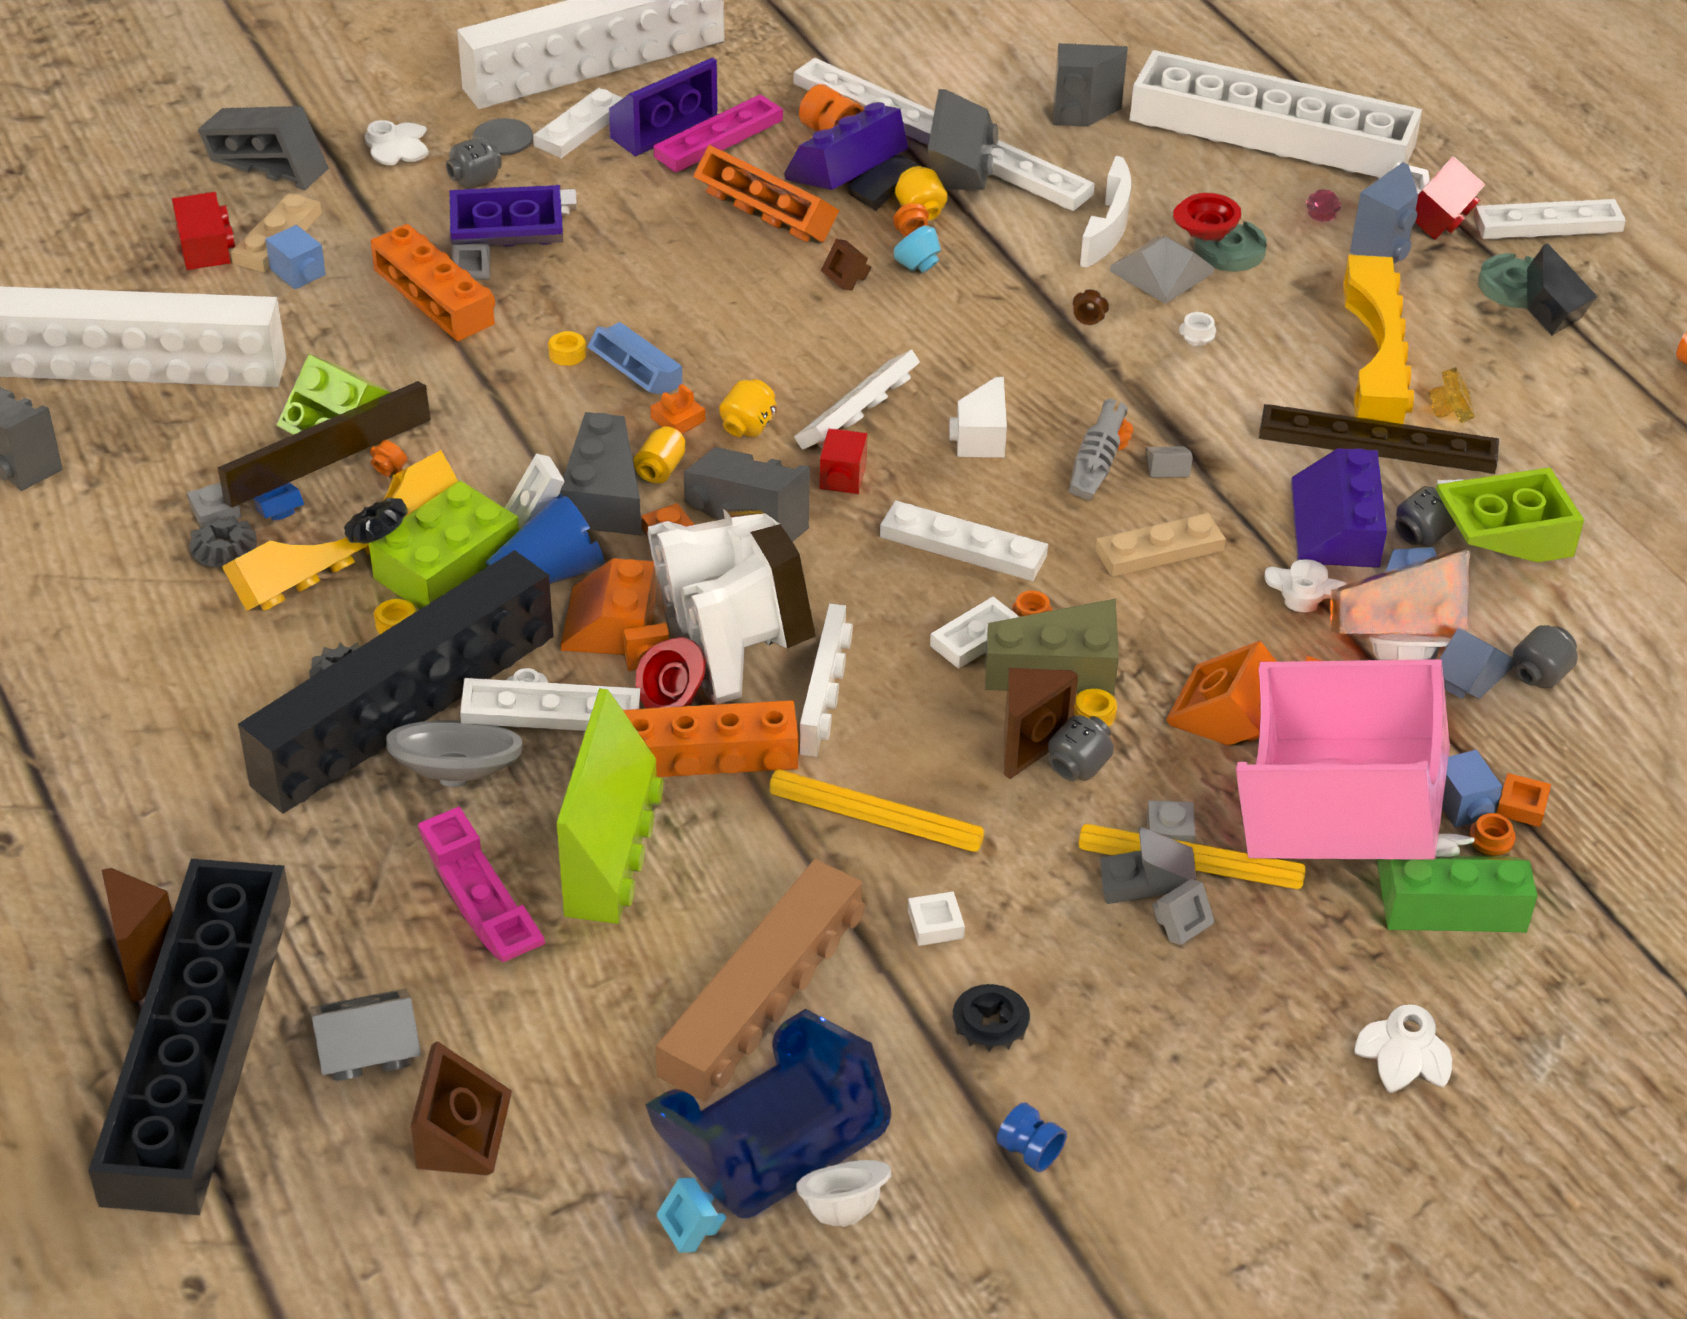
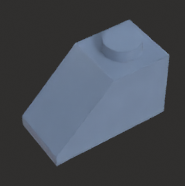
M1459 627L1440 657L1443 666L1444 688L1461 699L1464 698L1466 693L1480 699L1514 667L1513 657Z

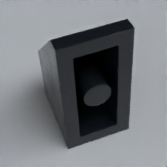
M1549 243L1543 245L1527 267V309L1552 336L1580 320L1598 297Z

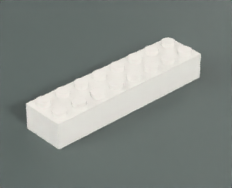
M567 0L457 29L462 89L476 107L481 109L724 42V0Z
M1153 50L1133 85L1130 121L1142 123L1147 127L1173 130L1179 134L1200 136L1214 142L1240 145L1249 150L1257 149L1275 153L1280 157L1306 160L1315 165H1328L1351 173L1368 174L1380 179L1390 172L1397 162L1408 164L1416 145L1422 109Z
M0 287V377L258 387L279 386L286 362V352L277 297Z

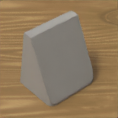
M489 243L452 244L453 262L462 269H466L475 280H490L491 258Z
M1185 446L1146 447L1145 452L1150 477L1190 476L1192 453Z

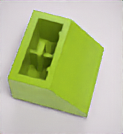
M308 354L276 426L294 435L391 392L333 362Z

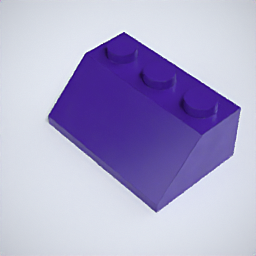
M713 57L636 90L609 108L610 138L636 157L653 149L655 144L718 115L717 60Z
M883 102L871 103L866 105L861 113L840 119L838 121L839 124L831 129L814 133L812 139L799 145L784 172L785 180L833 190L908 149L901 109L885 106Z
M560 185L450 190V236L452 244L489 243V246L511 247L522 244L549 245L551 243L564 242Z
M1336 449L1292 476L1291 492L1297 561L1308 559L1323 565L1380 568L1387 535V525L1378 451Z

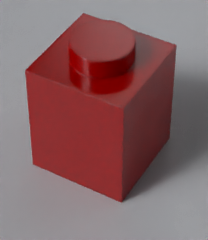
M828 428L820 456L819 489L859 494L867 464L868 433Z

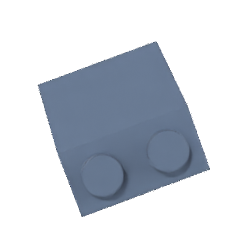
M1402 162L1360 192L1350 253L1362 256L1393 257V264L1403 261L1409 254L1412 245L1411 241H1409L1411 230L1417 219V211L1415 209L1418 193L1408 164Z

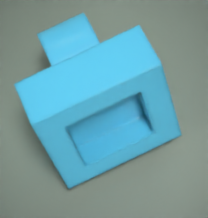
M678 1178L656 1214L679 1253L695 1252L704 1237L717 1234L727 1218L724 1213L717 1214L711 1205L714 1200L713 1195L703 1192L695 1178Z

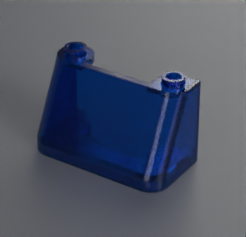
M804 1009L784 1021L774 1034L772 1049L777 1065L715 1103L700 1110L694 1096L682 1089H673L645 1105L656 1132L720 1205L739 1218H751L796 1191L797 1183L802 1177L815 1170L837 1165L885 1133L892 1116L891 1105L871 1042Z

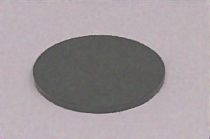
M499 118L479 125L473 133V138L482 137L488 142H493L500 155H511L519 153L531 145L533 131L530 126L522 121Z

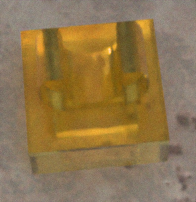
M1457 367L1443 371L1444 386H1438L1429 391V396L1433 401L1431 408L1436 417L1443 418L1454 411L1460 423L1475 418L1471 393Z

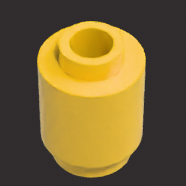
M668 426L651 432L633 459L634 469L638 475L650 483L660 484L667 481L685 454V439L678 430Z

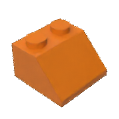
M611 559L574 585L561 640V651L625 655L624 629L652 624L656 602L654 562L634 559Z
M1257 641L1195 665L1166 721L1172 727L1228 746L1246 739L1247 741L1256 740L1260 737L1261 720L1259 666L1260 662H1277L1261 641Z

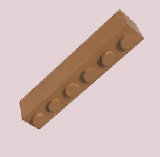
M814 859L655 1046L657 1077L704 1102L710 1098L718 1087L724 1088L732 1078L735 1066L745 1054L750 1055L755 1051L764 1030L772 1021L778 1022L782 1018L791 997L798 989L802 991L808 986L818 964L823 958L829 959L834 954L845 931L849 927L853 929L858 925L865 910V904L862 902L863 881Z

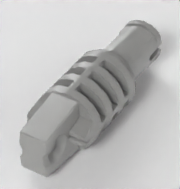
M1106 399L1104 401L1096 425L1086 431L1074 461L1068 491L1088 501L1092 499L1103 479L1107 477L1120 445L1118 431L1128 408L1124 403L1120 402L1117 410L1114 412L1113 409L1117 401L1115 399Z

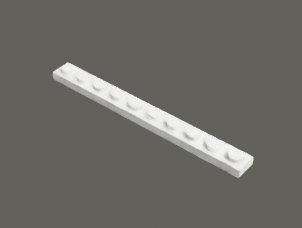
M817 58L812 59L794 72V84L808 91L818 84H825L842 94V96L856 102L863 109L866 105L875 102H883L885 106L900 108L905 134L920 143L928 145L934 116L933 110ZM998 140L997 145H992V174L1006 182L1015 184L1030 191L1032 194L1039 195L1072 211L1094 195L1095 183L1000 140Z

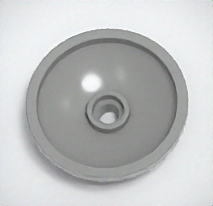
M438 720L407 724L392 730L387 735L386 748L395 760L414 772L428 778L438 779L442 785L457 787L465 785L469 780L485 778L512 764L522 753V739L516 733L499 726L461 724V721Z

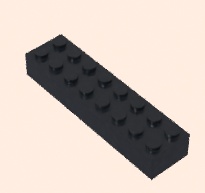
M514 550L238 723L249 786L284 814L299 803L305 802L311 795L334 780L343 777L348 771L369 757L378 754L386 747L387 735L392 730L407 724L424 722L460 699L463 695L464 678L490 679L504 669L511 667L516 661L536 648L546 644L548 640L554 637L549 574Z
M204 859L190 860L88 1170L98 1207L189 1215L201 1214L291 905L284 865Z

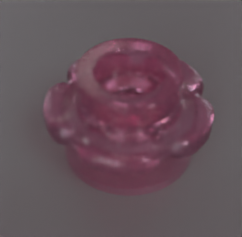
M1327 189L1317 190L1309 195L1306 201L1309 216L1314 220L1322 222L1333 220L1341 209L1342 204L1338 201L1339 199L1335 193Z

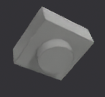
M220 483L208 485L187 493L189 505L200 526L201 522H215L217 516L220 520H228L232 516H235L236 519L241 517L239 505L231 508L224 503Z
M1148 800L1147 829L1170 839L1194 843L1195 821L1193 802Z

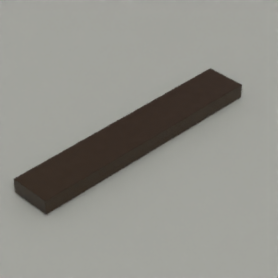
M419 381L217 467L224 503L233 508L378 444L383 440L430 421L426 385Z
M1264 404L1258 438L1330 450H1377L1378 457L1495 474L1498 463V438Z

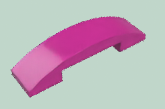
M460 806L418 823V830L454 902L478 938L502 963L545 944V938L523 905L517 907L481 851L480 837Z

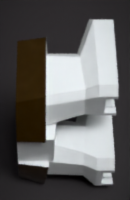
M723 509L725 519L687 527L669 521L648 527L647 534L667 624L674 636L693 640L702 648L706 659V672L701 687L705 696L715 705L742 697L744 647L764 641L768 646L776 643L782 647L790 648L816 637L800 554L781 524L757 509Z

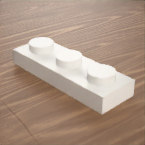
M596 89L533 135L534 147L563 158L609 124V108L620 101L622 97L608 90Z

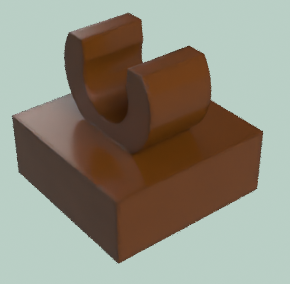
M836 238L822 266L821 272L842 289L853 291L857 280H866L872 267L866 264L868 258L847 240Z

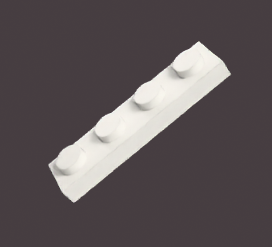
M1615 199L1482 205L1475 207L1473 216L1482 239L1494 240L1510 237L1535 238L1537 236L1551 235L1571 236L1573 234L1623 232L1626 221Z
M913 350L890 359L796 434L794 438L803 450L816 443L822 448L828 428L838 429L841 426L847 428L864 416L861 412L864 407L867 406L870 409L888 397L885 390L889 387L894 390L911 378L908 372L920 363Z
M896 500L880 525V538L1030 581H1034L1047 557V543Z
M829 603L800 722V755L817 757L821 739L828 740L830 736L832 714H827L828 708L836 709L839 683L834 682L835 678L843 679L846 653L841 652L842 648L850 649L853 624L846 623V605Z
M464 678L460 711L461 724L586 731L599 688L608 689L622 710L639 709L640 688Z

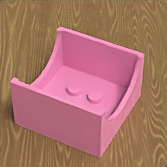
M1442 659L1260 662L1261 720L1256 765L1238 762L1236 767L1248 858L1435 860L1450 750Z

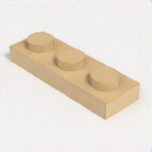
M288 193L231 251L233 264L265 273L270 268L265 239L295 225H298L305 231L322 214L320 201Z
M1206 513L1097 538L1095 551L1110 576L1113 577L1224 551L1226 538L1210 514Z

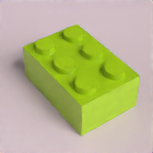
M459 480L403 518L401 525L393 532L369 543L373 579L403 599L411 602L418 609H421L487 568L486 561L519 531L518 516Z

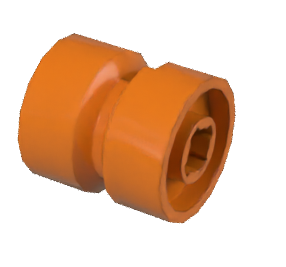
M818 84L812 87L802 99L799 108V118L801 123L818 132L831 129L839 124L838 121L847 116H855L864 111V109L829 86Z

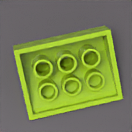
M599 688L557 820V835L564 917L619 924L624 906L631 907L633 902L635 880L632 879L634 871L641 872L645 855V846L642 844L643 837L650 838L652 835L654 811H651L653 804L660 805L664 781L663 778L657 777L655 756L608 689Z

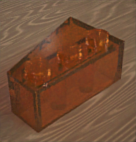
M1457 548L1423 561H1417L1386 573H1380L1331 589L1330 632L1340 634H1455L1458 627L1468 632L1469 549Z

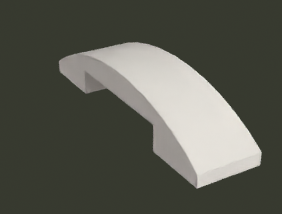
M1115 157L1108 174L1105 205L1110 206L1106 218L1091 216L1084 232L1080 261L1081 267L1087 268L1104 258L1117 245L1125 231L1130 202L1131 176L1123 157Z

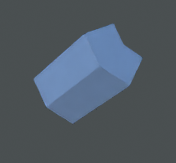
M621 322L609 328L597 326L587 347L648 392L662 395L665 392L669 393L677 389L678 385L683 384L682 366Z

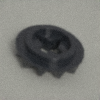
M387 498L382 502L376 501L373 505L364 507L360 513L353 515L344 527V534L350 543L366 544L381 539L401 525L403 518L408 513V508L403 500L399 498Z
M983 984L966 990L958 997L953 1007L952 1019L955 1023L956 1034L964 1035L969 1046L977 1043L982 1044L990 1052L994 1046L1000 1045L1009 1050L1013 1041L1024 1039L1030 1022V1011L1025 1000L1012 989L996 984ZM1000 1011L999 1023L992 1021L989 1025H982L983 1016L990 1018L993 1014L996 1015Z

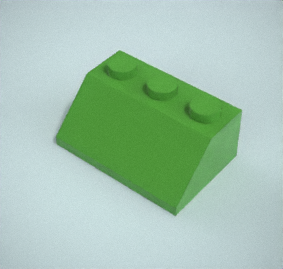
M1460 855L1447 858L1435 857V860L1376 859L1388 930L1527 933L1537 900V892L1529 860L1507 856Z

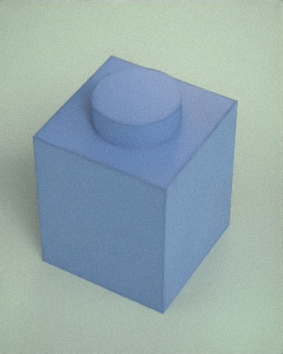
M298 225L265 239L270 269L293 289H297L326 275L322 245Z
M1473 750L1449 756L1442 809L1453 826L1456 828L1471 824L1484 814L1496 813L1502 785L1479 752Z

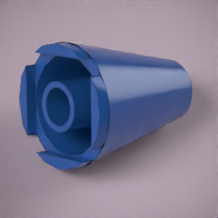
M562 494L546 504L486 561V566L492 565L515 550L549 574V581L552 584L597 570V568L604 565V557L597 540L591 543L587 533L590 527L578 508L567 496L562 497Z

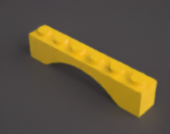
M1348 255L1343 291L1345 307L1369 328L1379 351L1372 361L1359 371L1354 396L1355 417L1404 424L1405 414L1412 413L1414 390L1408 389L1411 382V366L1405 364L1408 359L1409 346L1407 341H1403L1406 320L1401 318L1403 295H1398L1400 290V273L1394 272L1393 257Z
M439 450L393 475L383 500L387 498L402 499L408 508L407 516L454 485L458 480L443 452ZM347 537L335 542L318 545H289L268 541L223 565L222 568L246 611L258 605L261 606L263 611H266L286 600L282 593L285 590L295 586L298 592H301L321 581L317 574L320 571L330 567L331 571L336 573L355 562L352 557L353 553L364 548L368 555L370 554L369 543H350Z

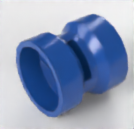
M1023 1102L1017 1105L1005 1118L998 1131L996 1141L1009 1152L1023 1154L1026 1165L1036 1172H1042L1060 1154L1067 1139V1132L1055 1122L1044 1123L1040 1118L1039 1111L1030 1104Z

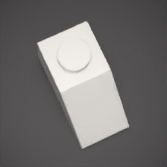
M1004 377L993 378L958 401L957 417H950L949 441H957V457L1005 458L1007 423Z

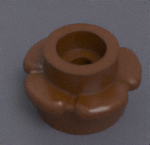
M1087 289L1084 293H1077L1072 302L1075 318L1084 325L1097 324L1105 318V313L1109 310L1107 299L1102 297L1100 292L1093 289ZM1088 304H1093L1094 308L1089 307Z

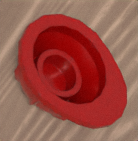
M1198 193L1187 197L1173 210V220L1179 227L1187 230L1192 237L1201 239L1204 242L1221 241L1236 228V225L1241 220V208L1236 201L1227 196L1217 193Z
M679 637L660 642L645 653L636 671V688H640V701L647 709L691 705L699 686L702 685L701 683L706 672V659L702 648L693 640Z

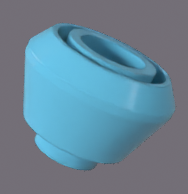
M924 225L901 240L894 247V259L911 271L919 268L921 273L936 265L940 261L937 255L940 253L941 247L935 228Z

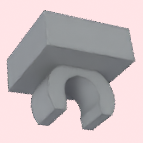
M1190 879L1152 904L1157 922L1165 926L1169 941L1176 944H1184L1215 923L1203 882Z

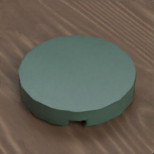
M1243 221V225L1237 224L1236 228L1221 241L1204 242L1201 239L1195 238L1194 252L1218 270L1233 272L1249 270L1259 265L1265 258L1267 238L1258 227L1250 222Z
M1505 253L1495 255L1484 261L1478 276L1479 288L1484 295L1498 304L1508 307L1527 308V267L1534 257L1525 256V260L1515 258L1516 254Z

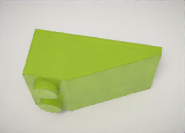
M1551 467L1437 484L1436 491L1467 544L1536 563L1575 556L1584 518Z

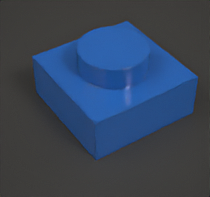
M291 483L284 484L253 498L257 512L264 518L271 517L272 520L289 517L295 513L294 508L304 505L300 490Z

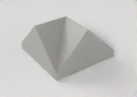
M1157 236L1112 264L1110 272L1166 304L1213 274L1214 267L1194 252L1170 238Z

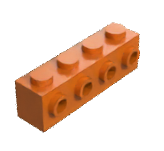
M708 145L693 175L694 178L708 185L706 193L724 202L727 196L735 199L733 206L750 215L756 209L763 213L761 220L779 229L782 223L791 227L788 232L789 234L807 243L810 237L824 243L840 211L821 198L711 145Z
M405 224L370 240L374 270L457 342L495 324L494 307L496 302L490 289L478 283L466 269H462L453 262L447 253L441 252L429 242L424 234H420L409 224Z
M794 700L623 710L655 756L657 777L798 769V730Z

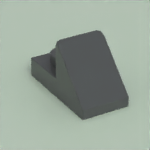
M1140 827L1141 851L1100 858L1103 894L1106 904L1168 894L1190 879L1197 880L1192 847Z

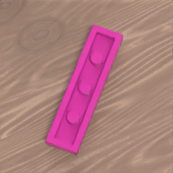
M759 94L655 144L654 158L677 173L701 161L708 145L724 150L783 121V108Z

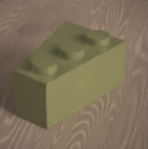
M1116 598L988 623L985 656V690L1007 691L1009 668L1072 670L1078 674L1077 694L1086 689H1101L1114 695L1119 660Z

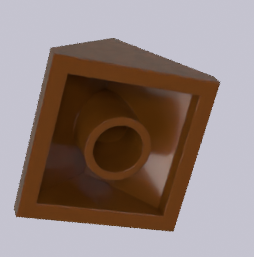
M1009 668L1004 720V775L1007 778H1013L1048 754L1050 738L1069 718L1074 716L1078 674L1074 671Z
M113 868L102 870L103 880L132 1002L140 1001L147 994L173 915L168 891Z
M438 1041L433 1043L430 1048L410 1126L416 1168L488 1176L495 1169L512 1090Z

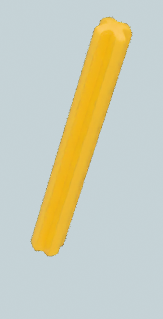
M781 769L775 770L770 780L769 792L774 796L974 853L978 852L983 844L984 828L979 825Z
M1088 823L1083 824L1079 836V848L1081 850L1111 856L1141 851L1140 837L1137 832ZM1175 840L1192 847L1195 868L1198 872L1299 890L1303 886L1306 868L1305 864L1279 858H1248V853Z

